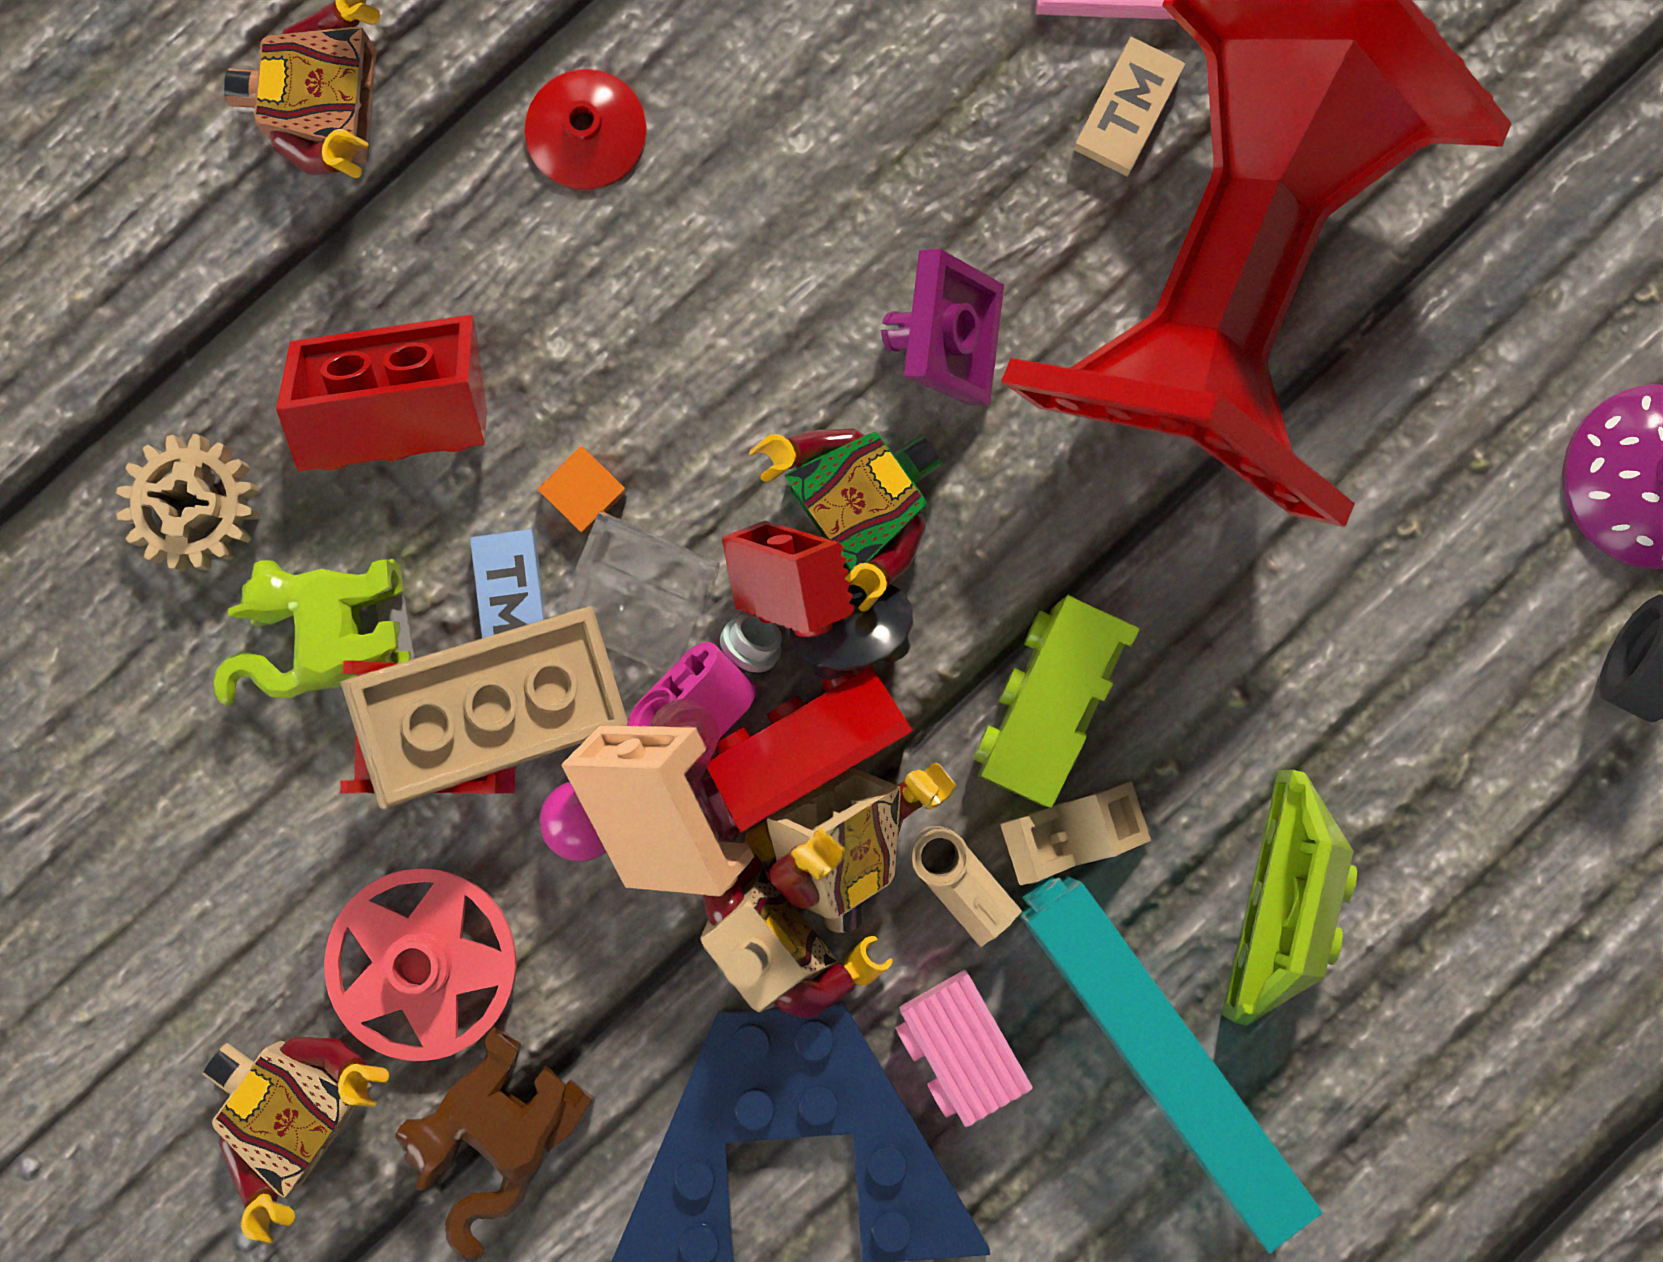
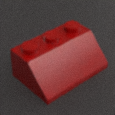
M473 314L290 341L276 411L297 471L315 469L331 471L343 468L349 464L376 460L399 461L410 455L437 451L460 452L471 446L485 445L487 406Z
M872 667L867 668L861 673L857 669L848 670L837 679H825L821 684L826 693L804 705L800 696H796L767 713L766 715L772 725L750 737L746 729L742 728L712 746L717 757L705 763L740 832L913 731Z

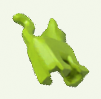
M385 559L372 562L368 572L361 575L326 569L293 575L283 571L275 561L261 560L256 562L251 579L242 586L241 604L228 608V616L250 619L251 625L256 627L273 625L294 616V668L287 673H281L264 656L245 651L228 656L216 669L213 679L214 696L220 704L232 705L236 695L237 681L242 677H248L270 697L293 698L307 691L342 687L341 681L357 677L355 674H343V661L345 660L403 663L412 660L411 652L395 651L398 649V635L401 632L400 622H379L373 633L363 635L360 615L361 609L395 598L404 593L401 565L394 559Z

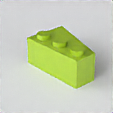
M1066 596L1053 606L1050 614L1040 610L1024 645L1034 649L1023 672L1017 668L1012 669L998 702L1008 706L998 729L987 725L972 759L982 763L977 777L1040 806L1052 808L1086 740L1087 735L1085 732L1100 700L1105 701L1113 685V681L1109 678L1125 644L1132 646L1140 628L1071 596Z

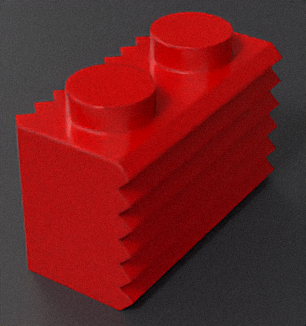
M766 520L723 536L722 544L735 610L742 609V612H749V615L756 614V618L758 617L759 621L763 623H778V626L785 625V628H792L794 633L801 637H813L824 634L832 629V623L852 614L855 607L849 604L853 595L847 592L851 583L845 580L848 570L843 568L846 558L840 555L844 548L840 543Z

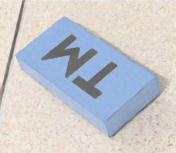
M528 529L470 537L482 638L545 620L546 614L535 531Z

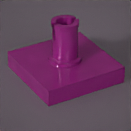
M943 249L919 250L912 312L900 313L890 311L882 321V324L886 326L898 325L896 330H881V336L886 349L889 351L899 352L907 350L904 377L969 406L990 405L1004 284Z

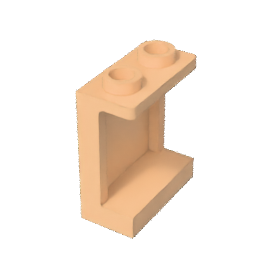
M599 726L561 764L625 888L722 896L725 891L735 884L738 875L754 858L748 843L716 841L684 776L687 769L706 750L696 728Z

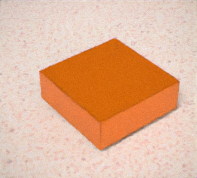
M582 445L537 489L583 535L628 492Z

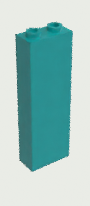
M1052 875L1042 879L1021 896L1027 905L1021 908L1022 912L1018 917L1247 1230L1271 1253L1321 1216L1323 1211L1084 884L1068 876L1062 879H1055Z

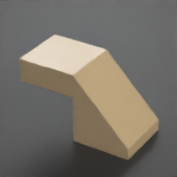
M1132 781L1055 804L1052 808H1043L1000 824L1019 885L1040 881L1076 865L1117 856L1151 841Z

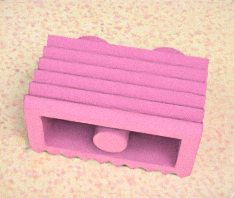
M965 969L899 1007L905 1022L895 1028L914 1061L926 1056L937 1076L936 1079L927 1083L946 1118L957 1112L964 1126L968 1127L1033 1089Z

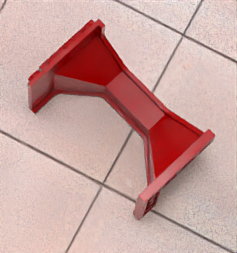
M1164 0L1162 6L1199 43L1206 57L1213 152L1211 178L1154 311L1147 318L1072 367L1068 368L1010 358L1001 382L1038 409L1190 438L1291 516L1346 527L1355 503L1292 451L1268 368V358L1320 231L1332 213L1417 150L1432 144L1502 147L1512 123L1494 102L1492 94L1481 86L1465 66L1463 58L1453 51L1436 30L1435 23L1424 15L1413 0Z

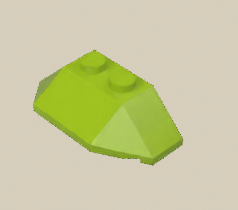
M1278 770L1221 1013V1015L1235 1023L1249 1025L1324 979L1328 964L1334 965L1341 951L1343 931L1340 927L1336 926L1342 902L1348 903L1356 885L1357 868L1351 865L1354 851L1304 772L1296 770Z

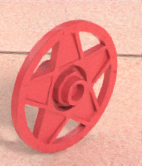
M414 868L391 873L373 881L360 890L346 904L336 919L328 938L324 959L325 981L329 998L334 1010L346 1028L371 1049L392 1058L408 1061H429L451 1056L474 1044L484 1036L505 1010L513 991L517 971V954L512 930L494 899L477 884L453 872L432 868ZM434 883L409 917L372 900L377 895L401 884ZM467 897L490 920L501 950L462 938ZM350 930L372 963L345 992L342 980L341 956L346 934ZM499 985L497 993L484 1016L467 1032L458 1037V994ZM402 1009L422 1046L391 1041L368 1027L364 1022Z

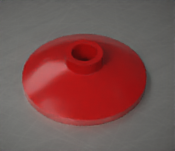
M572 70L551 79L534 96L525 118V140L533 161L552 181L571 189L595 190L607 187L621 180L637 164L646 143V118L638 97L622 80L599 70ZM586 113L594 117L592 126L586 130H577L572 127L574 118L579 114Z

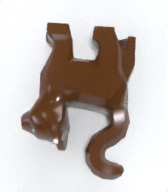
M493 1027L486 1036L484 1042L487 1056L482 1063L452 1085L436 1112L421 1119H406L399 1126L395 1135L396 1140L403 1149L405 1162L419 1175L415 1185L419 1191H423L432 1182L438 1180L453 1165L462 1141L467 1142L478 1150L503 1176L501 1187L497 1192L469 1194L452 1206L446 1218L445 1234L447 1242L456 1254L469 1260H476L483 1256L484 1253L483 1246L471 1233L472 1223L477 1219L507 1217L523 1202L531 1181L551 1149L573 1132L585 1111L595 1099L592 1094L571 1079L567 1083L563 1082L546 1066L534 1081L537 1094L527 1104L505 1090L507 1077L514 1066L513 1064L519 1053L521 1043L500 1027Z

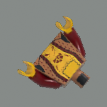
M366 0L333 1L316 13L285 28L280 35L265 37L261 42L258 70L229 68L225 74L224 94L228 106L255 108V123L271 140L274 150L308 175L343 172L350 177L359 178L362 174V168L352 163V161L358 163H367L377 50L364 29L356 26L359 25L360 21L369 25L376 24L380 20V11L365 4Z

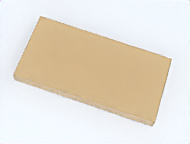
M592 606L340 682L381 809H386L583 743L599 726H627L628 723Z

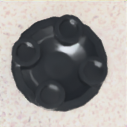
M891 584L873 606L863 612L858 607L867 598L866 592L860 586L850 585L847 592L853 596L849 604L855 607L850 616L832 623L833 627L830 631L818 636H797L792 628H790V642L799 656L811 663L813 673L817 677L826 680L837 679L848 670L867 668L880 661L893 662L900 660L910 650L909 633L914 624L912 604L901 589Z

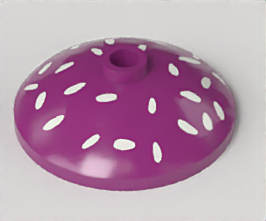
M1663 384L1633 387L1599 403L1582 419L1575 429L1567 446L1563 462L1565 498L1572 517L1582 533L1599 550L1615 560L1630 566L1652 570L1663 569Z

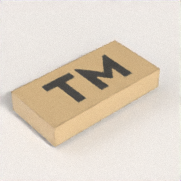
M1130 36L1073 150L1128 177L1185 63Z

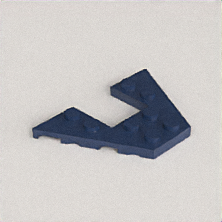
M836 1002L811 1018H800L780 1011L778 1007H772L760 1013L753 1008L718 1011L611 1262H735L727 1143L853 1134L862 1262H902L990 1255V1248L987 1240L983 1237L956 1192L948 1175L944 1172L932 1152L930 1145L886 1075L875 1053L859 1030L844 1002Z

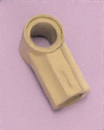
M939 825L929 826L919 831L911 840L908 854L909 862L915 873L928 885L980 947L995 939L1022 912L1013 899L967 847L963 838L951 829ZM936 838L948 839L955 848V859L950 868L937 873L925 869L921 860L924 846Z

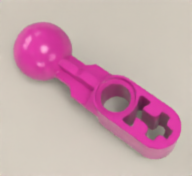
M700 643L686 652L639 700L629 715L627 726L696 728L706 750L693 763L695 764L748 710L756 695V685L714 643ZM566 782L554 789L543 803L539 819L540 831L548 847L560 857L577 862L593 860L605 854L607 851L571 783Z

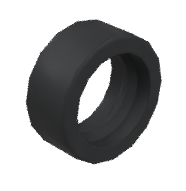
M1658 594L1644 602L1628 619L1606 656L1599 680V691L1603 700L1651 723L1663 719L1662 594Z

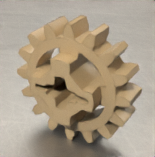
M197 434L192 435L188 447L182 439L175 435L166 437L167 451L163 453L150 445L143 447L148 463L144 467L128 463L125 469L131 476L136 478L133 486L117 487L116 494L130 500L129 508L116 513L117 520L128 524H135L136 526L128 534L126 540L130 544L139 547L148 544L144 558L159 564L167 558L168 568L184 572L189 564V560L197 569L203 571L211 570V554L213 553L224 560H232L234 555L229 543L233 539L249 543L252 538L247 531L241 528L243 521L255 520L260 517V512L246 506V499L260 493L258 486L250 482H241V479L251 469L248 464L239 459L229 462L232 449L219 442L210 449L209 440ZM211 469L221 478L227 497L221 496L214 487L216 475L211 473ZM172 470V473L163 478L169 471ZM194 496H197V499L209 505H195V508L186 507L184 510H181L180 507L169 503V501L182 502L183 499H193ZM151 510H155L163 521L161 532L155 525ZM220 523L211 534L204 538L205 532Z

